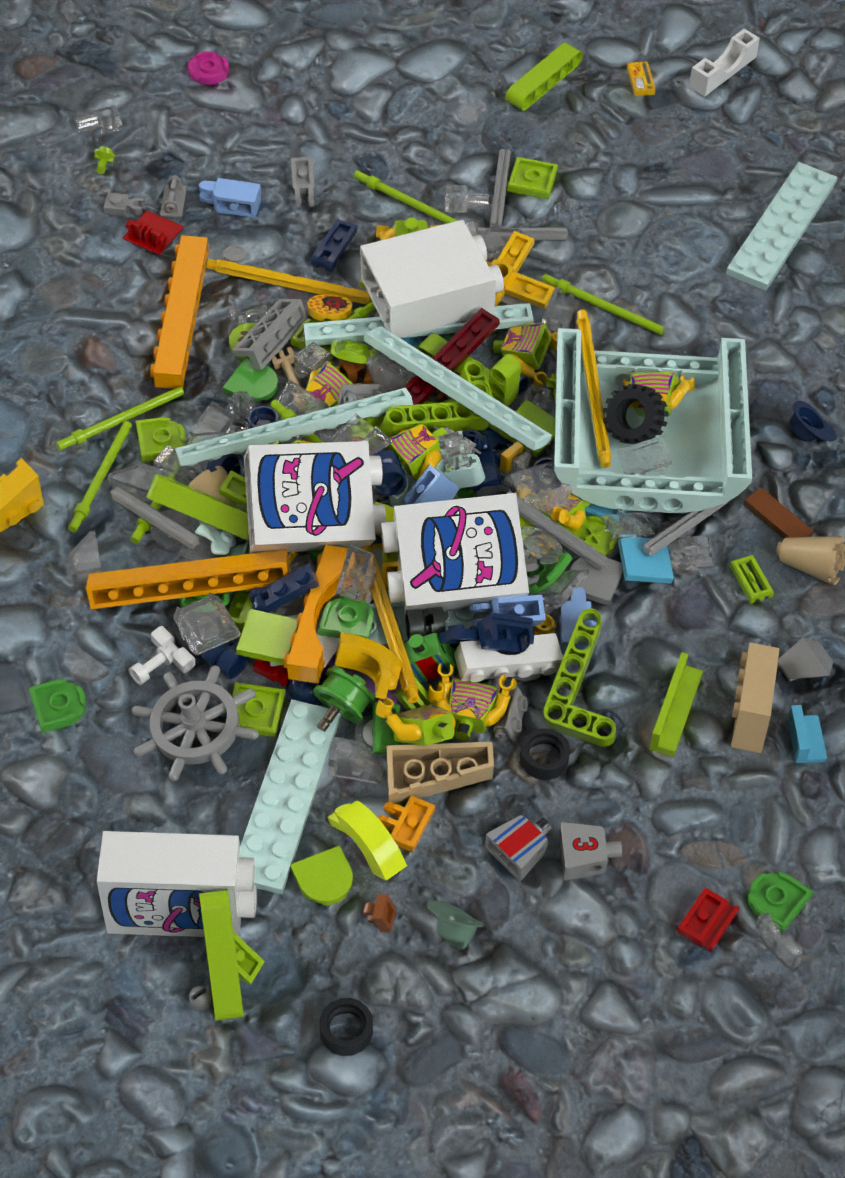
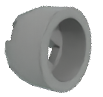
M205 986L194 987L189 994L190 1006L197 1011L208 1009L212 1003L210 991Z

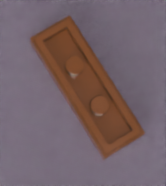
M759 488L744 499L743 505L781 537H812L814 531L763 488Z

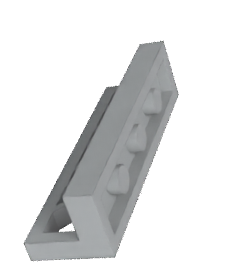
M279 299L233 348L234 356L249 357L254 370H262L295 334L301 324L308 319L301 299Z

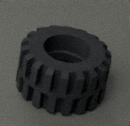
M628 384V386L618 387L619 391L614 390L611 393L612 399L607 398L605 403L608 404V407L603 408V413H606L603 422L609 425L606 427L607 431L613 433L612 437L626 444L645 445L648 444V441H655L657 439L656 435L661 436L664 432L661 430V427H666L668 423L664 421V418L668 417V411H664L667 404L665 401H661L662 395L656 393V390L643 385ZM640 401L645 409V418L639 427L633 429L627 422L626 413L628 407L633 402Z

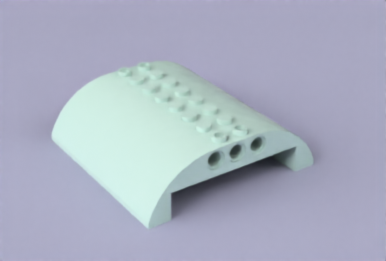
M558 328L554 472L564 487L589 503L610 509L688 513L711 509L724 504L738 496L751 484L752 465L745 339L721 338L718 358L595 351L603 408L608 407V404L605 402L607 398L612 399L611 393L614 390L619 391L618 387L624 385L623 379H626L627 382L631 381L630 373L675 372L679 383L681 376H685L687 381L694 377L695 389L687 392L678 406L672 409L671 415L664 418V421L668 422L667 426L661 427V430L664 432L661 436L656 435L657 439L655 441H648V444L645 445L626 444L612 437L613 433L607 431L612 455L610 459L611 466L602 468L600 460L597 458L581 352V330ZM628 407L626 419L629 426L635 429L642 424L645 417L638 416L635 410Z

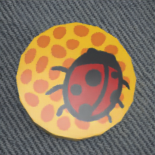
M320 294L309 299L307 302V312L313 319L322 322L325 319H331V321L345 320L351 316L352 302L341 295Z

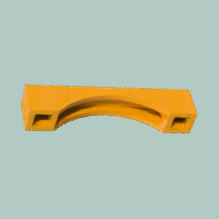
M325 545L323 553L318 555L316 575L319 587L310 590V593L305 594L304 611L299 613L297 632H293L291 636V651L286 653L284 658V668H287L288 679L319 684L325 659L323 647L316 634L318 619L329 600L351 583L356 567L355 549Z

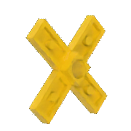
M514 231L498 259H494L492 263L486 261L488 266L497 265L501 274L505 275L503 278V291L495 293V306L499 305L506 294L537 307L547 308L555 294V287L517 273L534 245V238Z

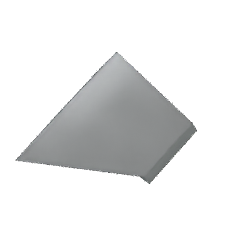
M804 637L778 659V666L789 682L799 678L830 676L833 660L820 642Z

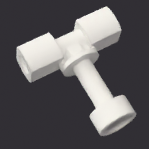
M160 626L151 633V641L158 647V654L143 665L136 663L129 668V673L137 684L142 685L150 679L148 673L162 663L170 665L173 662L183 673H186L195 666V658L184 647L178 648L174 644V637L163 626Z

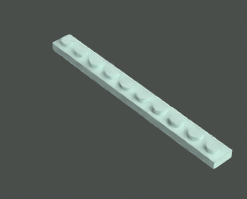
M530 303L495 306V313H492V315L500 320V325L496 329L522 326L533 323L534 320ZM380 317L303 324L306 347L330 345L336 340L338 344L345 340L362 342L366 332L381 326L385 328ZM469 320L401 338L428 336L431 333L437 335L457 333Z
M382 326L365 333L364 341L374 349L379 350L391 360L396 361L408 371L413 372L424 381L439 389V391L455 399L456 402L464 405L475 414L489 421L492 425L506 432L510 437L520 441L527 448L535 451L550 443L551 434Z
M406 388L182 446L175 448L181 467L194 466L200 461L208 459L217 460L223 455L231 453L240 454L249 445H268L277 440L284 442L298 435H311L317 430L334 429L338 425L347 422L356 423L366 417H379L387 412L390 407L413 405L412 396Z

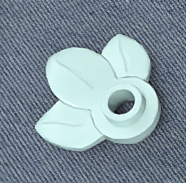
M198 521L200 526L196 529L195 533L212 541L211 551L213 554L227 555L230 549L235 547L236 541L233 534L203 521Z

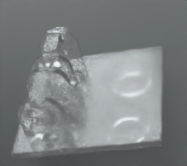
M554 461L510 474L518 496L542 513L552 511L555 506L562 508L573 504L569 496L572 493L571 486L561 483L554 472Z

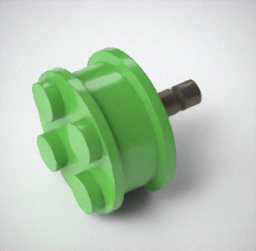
M336 665L328 668L326 671L327 678L323 684L317 685L313 690L318 700L329 708L317 725L323 732H326L338 713L341 714L342 718L350 722L360 723L363 719L362 713L367 705L371 706L375 702V695L365 687L367 683L363 678L355 674L350 676Z

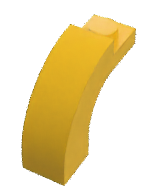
M340 633L335 654V665L366 674L375 682V697L386 699L388 690H396L402 667L398 657L391 650L373 640L354 634Z

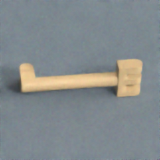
M290 346L287 347V356L284 355L283 350H279L280 358L277 359L274 356L271 361L275 370L283 368L295 396V404L298 410L305 412L304 409L310 404V400L307 394H303L291 366L292 363L297 361Z

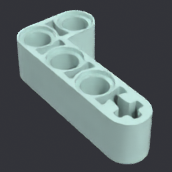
M475 454L444 457L436 466L438 471L460 488L477 486L485 480L480 458ZM403 467L402 469L407 481L405 488L396 495L388 496L393 508L394 506L403 505V498L410 491L411 486L418 481H414Z

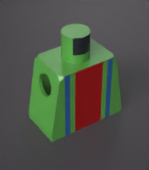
M437 633L423 637L420 634H415L410 637L408 642L404 643L413 674L420 684L442 677L438 673L440 663H442L441 671L443 674L450 672V664L454 667V673L458 672L454 658L455 649L450 644H440Z

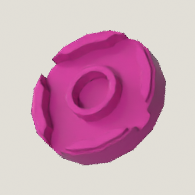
M216 52L198 53L188 62V74L192 80L200 84L213 85L220 83L229 74V62L223 55L222 57L218 56Z

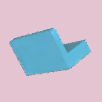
M791 705L787 721L795 762H825L827 755L819 717L817 715L804 716L802 705Z

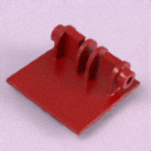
M146 211L138 221L128 220L126 222L125 228L128 229V232L122 238L160 255L182 231L184 226Z

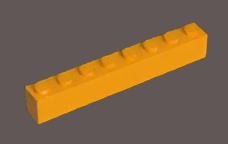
M181 235L180 244L175 246L176 261H172L171 267L173 278L169 277L168 291L170 293L165 295L164 305L166 311H162L161 325L163 327L158 329L157 340L159 346L154 348V360L156 361L155 364H151L150 377L154 378L155 387L175 389L180 386L183 388L209 256L208 237Z
M287 549L92 573L88 575L86 591L90 609L263 588L290 574L291 571Z

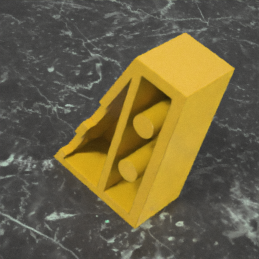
M22 458L16 462L18 467L8 476L3 474L0 477V533L10 526L16 525L21 519L37 512L44 506L39 476Z

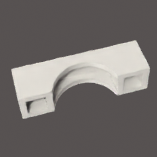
M746 29L741 30L731 38L726 50L715 62L704 58L692 67L689 87L703 96L708 95L757 57L760 38Z
M556 633L534 635V643L527 644L526 650L517 655H504L494 650L481 649L480 640L460 642L454 653V658L461 681L479 682L483 679L492 678L499 680L503 675H506V678L513 676L525 678L534 674L551 675L558 671L563 655Z

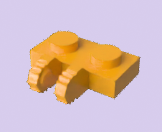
M411 795L405 807L393 802L385 803L384 811L393 817L399 818L398 820L384 815H380L378 819L388 831H392L391 836L398 847L413 853L435 811V805Z

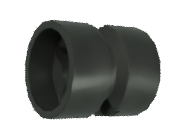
M442 607L428 608L424 613L421 609L406 610L405 623L408 641L415 634H420L423 637L432 633L439 635V633L446 631Z

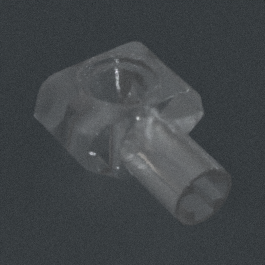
M115 105L95 109L93 114L75 118L78 133L99 128L102 135L123 130L121 118Z
M445 185V212L467 213V209H488L489 194L467 193V185Z

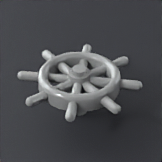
M216 665L210 668L206 681H190L178 684L172 673H165L163 678L170 690L160 697L154 708L134 706L132 708L133 715L150 719V731L153 739L137 746L133 751L134 755L141 757L158 748L163 755L174 761L169 773V779L173 782L179 779L184 764L194 765L211 761L219 774H225L227 767L220 755L232 745L235 738L241 737L255 740L259 736L257 730L239 726V713L237 710V706L255 697V691L247 689L232 697L223 687L216 684L220 674V668ZM195 697H199L197 704ZM210 698L220 703L205 711ZM177 704L182 710L181 714L169 712ZM227 712L226 724L211 721ZM164 722L178 724V726L163 733ZM207 731L217 732L220 734L216 739L211 741L210 737L207 734ZM185 734L180 747L170 743V741ZM194 738L199 739L201 747L191 748Z

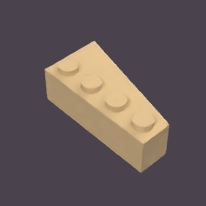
M749 642L748 651H742L740 666L744 667V669L740 668L737 683L741 685H737L734 700L738 702L734 703L732 717L735 718L731 742L732 748L762 753L771 717L780 648Z
M492 742L443 743L428 746H387L388 802L401 804L408 802L411 795L420 799L492 779L494 770Z

